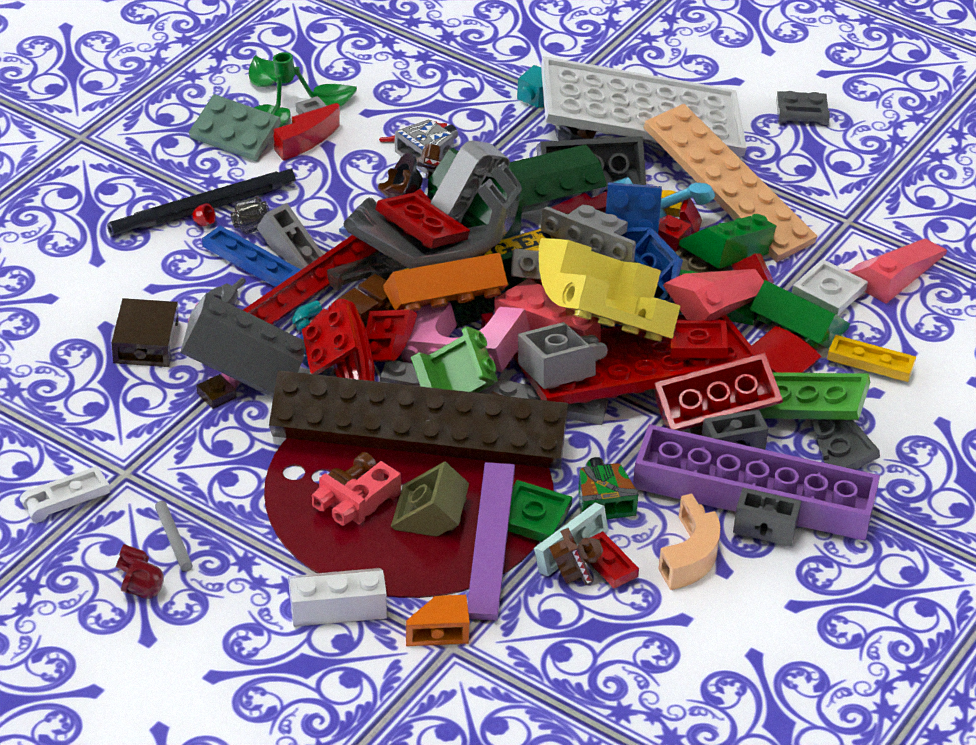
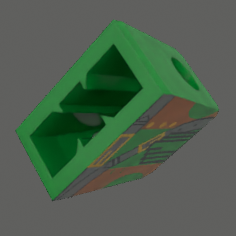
M600 457L589 459L586 463L587 467H582L579 470L578 496L580 514L594 503H598L604 506L606 519L636 516L639 494L622 465L618 463L604 464L603 459Z

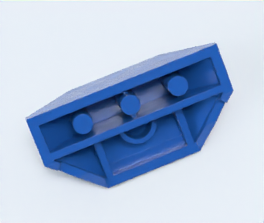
M627 228V232L621 236L636 243L634 263H640L661 270L654 298L667 301L670 295L663 285L679 276L683 260L653 228Z

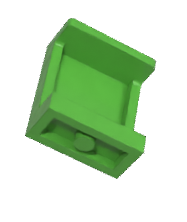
M466 326L462 329L463 336L430 355L421 352L413 355L411 360L420 386L479 393L497 383L496 365L489 357L486 348L487 340L484 334L479 330Z

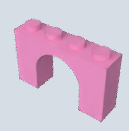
M451 303L438 308H431V304L421 307L417 313L409 340L401 352L403 362L412 363L411 357L419 352L430 355L458 339L449 337L457 326ZM499 307L487 325L479 330L487 340L486 348L489 357L496 365V371L502 372L517 352L518 334L530 331L525 309Z

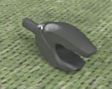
M241 277L233 285L226 283L221 285V287L210 290L208 293L234 306L239 295L238 289L246 283V280Z

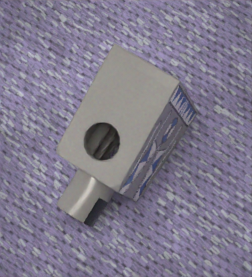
M428 119L395 131V152L401 157L405 153L410 152L418 158L421 157L425 144H434L441 147L439 160H442L447 150L454 148V139L458 137V131L452 124L443 128L433 120ZM416 166V168H418L420 171H422V172L425 173V174H426L427 171H430V172L433 171V170H429V169H425V168H421V167H417V166Z

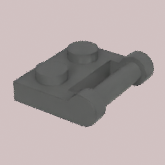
M777 91L778 123L804 121L820 122V125H829L830 111L828 110L827 94L819 92Z

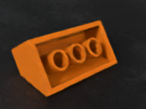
M495 253L395 271L385 282L383 288L395 310L404 309L415 312L420 310L421 306L430 304L431 308H438L447 305V301L458 300V303H465L474 300V296L484 295L485 298L501 295V291L508 283L501 254Z

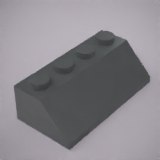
M643 136L542 141L536 145L537 156L587 145L601 163L607 183L604 191L608 189V182L614 183L627 177L630 178L633 184L646 185Z
M206 292L191 311L180 353L273 397L278 370L298 372L303 361L305 344L304 340Z

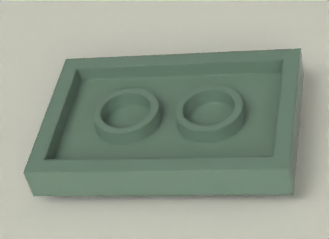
M213 94L189 130L190 138L257 161L274 135L273 129L278 128L281 121L278 116Z

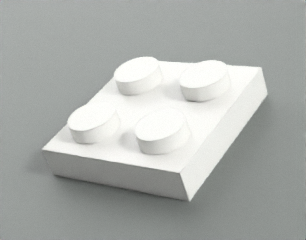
M822 259L793 285L792 293L839 316L867 290L868 281Z

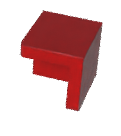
M755 253L732 265L733 270L756 269L763 280L774 283L761 254Z

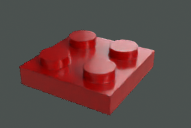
M677 320L673 339L670 338L671 358H678L680 360H689L691 358L718 360L720 358H728L726 320Z

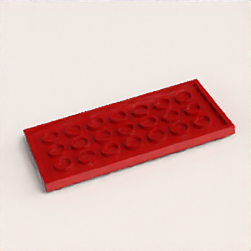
M678 315L677 320H687L684 315ZM724 315L716 320H726L728 358H720L718 360H709L707 358L680 360L678 358H671L670 338L662 337L661 342L645 338L646 333L639 331L638 335L622 331V325L601 329V343L606 345L608 354H606L604 359L595 361V376L584 378V380L579 382L573 381L561 384L556 388L543 389L519 365L518 350L513 357L541 400L572 404L578 402L588 403L591 400L605 397L615 398L618 395L628 393H642L645 390L655 389L656 382L759 354L731 320Z

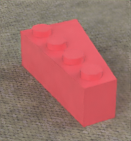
M527 278L494 299L495 312L499 307L525 309L530 331L564 322L579 336L595 335L599 342H601V324L598 323L599 319L592 316L591 320L574 316L575 310L559 306L551 301L544 287L530 278Z

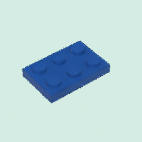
M608 182L606 214L615 215L617 218L628 222L627 228L651 227L658 234L662 186Z

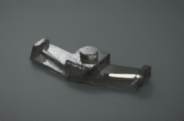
M374 255L328 269L327 275L330 286L338 291L342 289V285L369 278L374 274L388 280L393 272L407 267L387 255Z

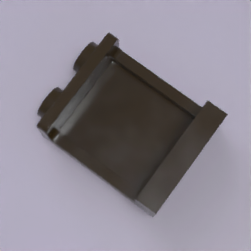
M122 298L111 342L113 363L169 367L173 332L175 326H178L179 323L178 302Z

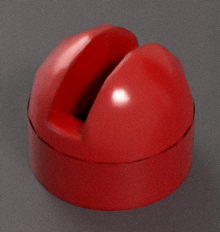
M208 203L198 206L192 213L193 220L199 226H208L216 220L215 211Z

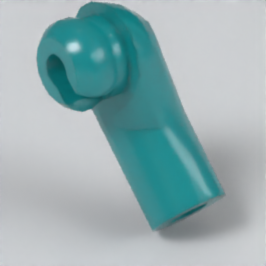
M317 300L299 307L295 311L292 323L296 325L298 331H302L303 328L309 325V318L318 315L323 310L320 302Z

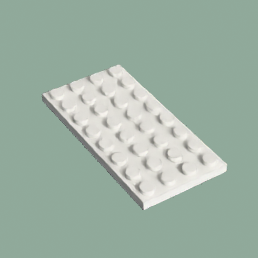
M543 56L541 70L546 123L626 137L643 136V139L657 143L643 128L645 121L681 104H685L736 155H745L747 147L736 90Z

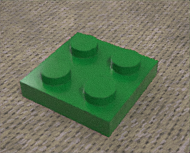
M516 480L512 491L508 531L543 542L560 529L572 506L573 497Z

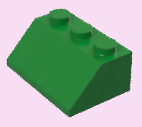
M753 214L752 216L737 218L730 222L719 223L718 225L700 230L681 239L679 246L713 266L722 268L735 264L755 253L762 256L769 254V246L772 244L777 226L769 222L764 215Z
M764 280L750 310L758 314L757 320L771 326L772 322L781 325L780 328L794 335L797 333L803 336V341L816 349L819 345L829 348L835 335L841 336L850 326L849 322L838 315Z

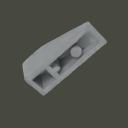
M288 203L267 212L257 226V229L270 248L285 261L299 269H303L323 255Z

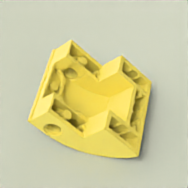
M540 239L539 271L542 285L551 301L559 306L575 310L574 316L589 320L594 316L599 318V324L615 327L616 323L622 325V331L637 335L641 331L646 333L645 338L661 342L662 337L673 339L680 305L654 298L661 270L640 263L623 262L591 251L592 247L570 240Z

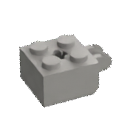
M564 322L518 334V363L543 389H552L561 384L573 381L579 382L584 380V378L595 376V361L604 359L606 354H608L606 345L599 342L595 335L579 336Z

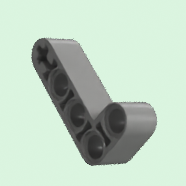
M473 140L466 142L457 153L431 204L460 223L485 177H493L492 171L502 162H505L509 167V158L490 143Z

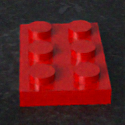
M416 193L377 201L375 208L377 212L382 214L387 221L401 227L406 234L420 240L425 247L437 248L468 240L470 233L468 228Z

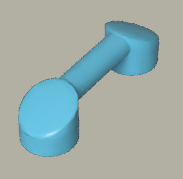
M693 183L686 189L662 198L660 218L667 216L665 208L691 197L694 198L697 205L709 203L715 197L712 187L706 183Z

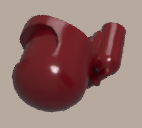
M123 544L119 553L120 557L116 563V568L126 572L121 592L137 595L144 599L154 598L163 587L164 574L158 566L148 563L149 556H147L145 551Z

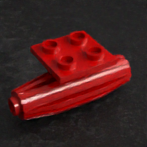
M346 299L335 300L328 307L327 314L302 329L310 373L318 375L334 365L336 377L375 381V367L367 331L359 312L352 301Z

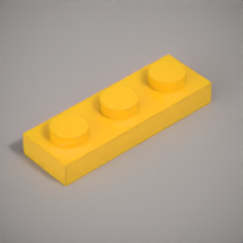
M835 335L828 351L827 360L908 382L915 366L916 356Z

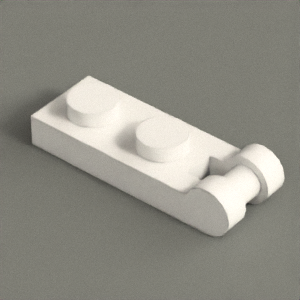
M98 466L27 490L21 495L20 501L24 508L29 509L28 514L32 521L38 523L44 521L49 514L110 493V487Z

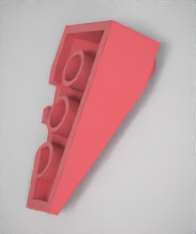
M925 238L860 262L848 272L868 281L865 293L887 304L946 255L947 250Z
M756 269L686 273L666 282L663 287L675 304L680 305V311L687 320H716L754 301L764 280Z

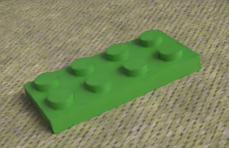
M772 372L783 403L762 408L759 411L763 419L859 420L871 383L869 373Z

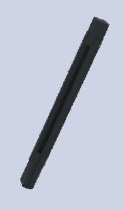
M292 168L281 172L275 171L135 212L134 215L110 221L107 224V229L111 237L137 229L143 230L190 216L195 208L206 203L210 204L214 209L281 189L282 186L294 183L296 178Z

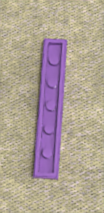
M485 463L467 604L469 619L498 621L515 473L514 464Z

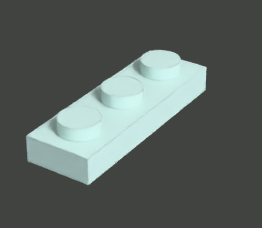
M594 503L534 548L540 574L549 576L559 569L549 546L564 540L560 532L561 530L569 527L577 546L583 538H590L598 533L609 531L603 505Z

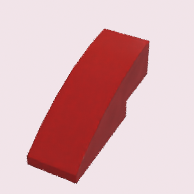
M335 103L292 116V124L273 129L274 151L284 161L322 143L340 126V105Z

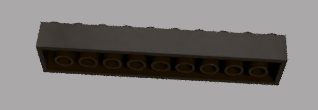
M278 370L269 428L273 437L561 470L568 403Z

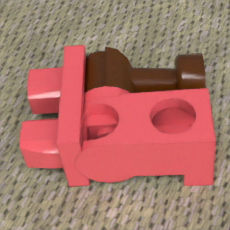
M362 452L354 458V466L345 472L334 468L331 469L329 474L325 473L319 477V488L312 494V505L319 511H324L329 506H332V517L342 526L352 520L361 524L365 520V516L372 514L388 498L394 500L400 495L401 473L382 461L377 464L370 454ZM384 474L389 476L387 480H384Z

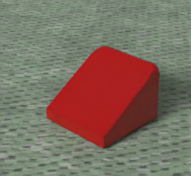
M689 198L682 203L679 219L691 224V234H694L700 230L702 218L692 199Z

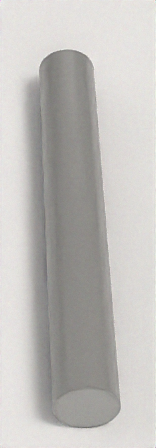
M159 501L155 504V509L182 571H189L193 565L166 502Z

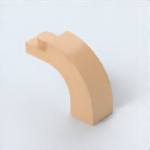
M693 494L681 496L679 519L690 538L682 543L663 547L660 550L658 570L670 590L688 586L703 578L711 570L717 557L720 538L719 518L715 511L705 513L704 507L697 503Z

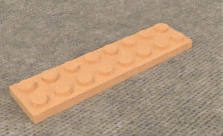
M681 104L645 121L643 128L697 183H706L712 187L715 193L714 200L734 220L752 216L753 214H761L767 217L769 222L777 226L768 254L776 263L816 242L818 236L685 104Z

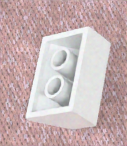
M381 568L288 576L293 627L387 618V594L384 573Z

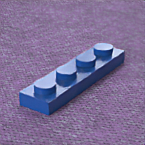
M221 225L202 238V247L274 287H277L301 270Z

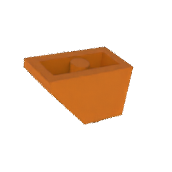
M434 596L406 620V646L469 644L470 621L467 596Z

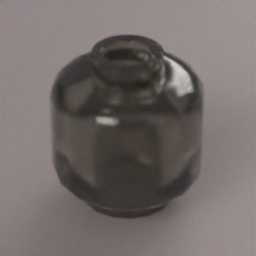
M259 197L238 201L234 207L235 212L231 213V220L234 228L239 227L245 235L259 232L257 226L264 215L270 211L267 201L262 202Z

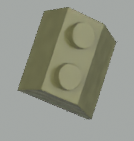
M446 461L402 486L391 527L398 531L436 537L446 531L454 530L461 521V513L466 502L469 483Z

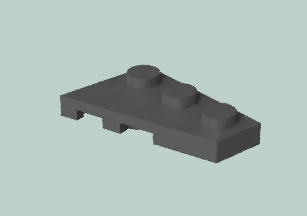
M810 419L824 463L857 470L880 458V450L854 420Z

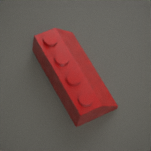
M765 353L655 383L656 402L664 425L669 429L678 431L703 425L704 418L762 409L783 403Z

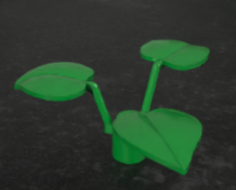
M288 52L274 55L273 61L255 55L249 67V80L253 85L267 87L274 82L277 83L275 106L263 104L254 108L278 116L281 121L279 127L284 126L291 117L290 109L280 107L282 83L291 82L295 75H297L311 98L318 96L326 106L335 103L342 106L357 91V86L342 84H322L316 86L314 92L311 91L300 73V68L294 67L293 55Z

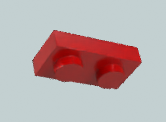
M604 532L590 537L599 540L603 547V553L598 561L590 564L614 589L639 577V567Z

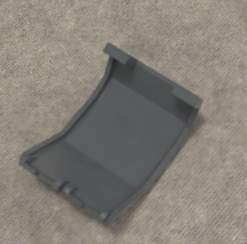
M502 162L491 174L506 192L507 198L505 199L491 179L482 184L477 190L492 210L489 223L468 228L470 230L468 240L437 248L425 247L420 240L406 234L395 223L387 221L382 214L375 210L377 203L371 197L366 198L344 221L343 226L348 233L409 269L484 255L500 243L513 225L522 187L505 162Z

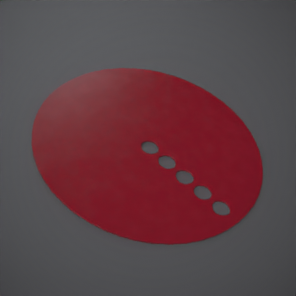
M286 438L274 454L268 467L264 487L265 508L269 522L285 548L297 560L315 573L381 568L384 573L388 597L424 598L443 596L469 590L484 466L485 463L500 462ZM362 452H366L374 458L377 464L382 461L401 473V486L445 461L469 483L459 525L454 530L446 531L436 537L398 531L391 527L399 496L394 500L390 498L385 500L372 514L365 516V520L361 524L352 520L342 526L332 517V506H329L324 511H319L313 507L312 494L319 488V484L313 481L312 475L320 470L331 472V469L334 468L345 472L354 466V458ZM514 464L513 486L516 480L554 491L549 468ZM298 466L305 471V474L300 479L291 480L283 475V471L287 467ZM384 474V480H387L389 476ZM508 531L503 574L521 563L540 541Z

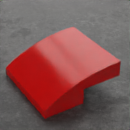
M412 310L369 312L366 331L373 362H393L398 358L412 333L417 317L416 312Z
M778 326L772 328L751 345L758 354H766L772 372L804 373L822 357L801 338Z

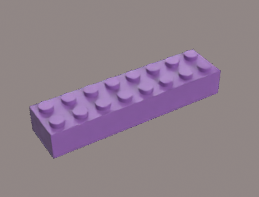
M649 424L635 462L633 485L637 490L681 499V496L693 494L699 504L735 512L743 487L802 501L798 526L865 541L876 500L880 475Z

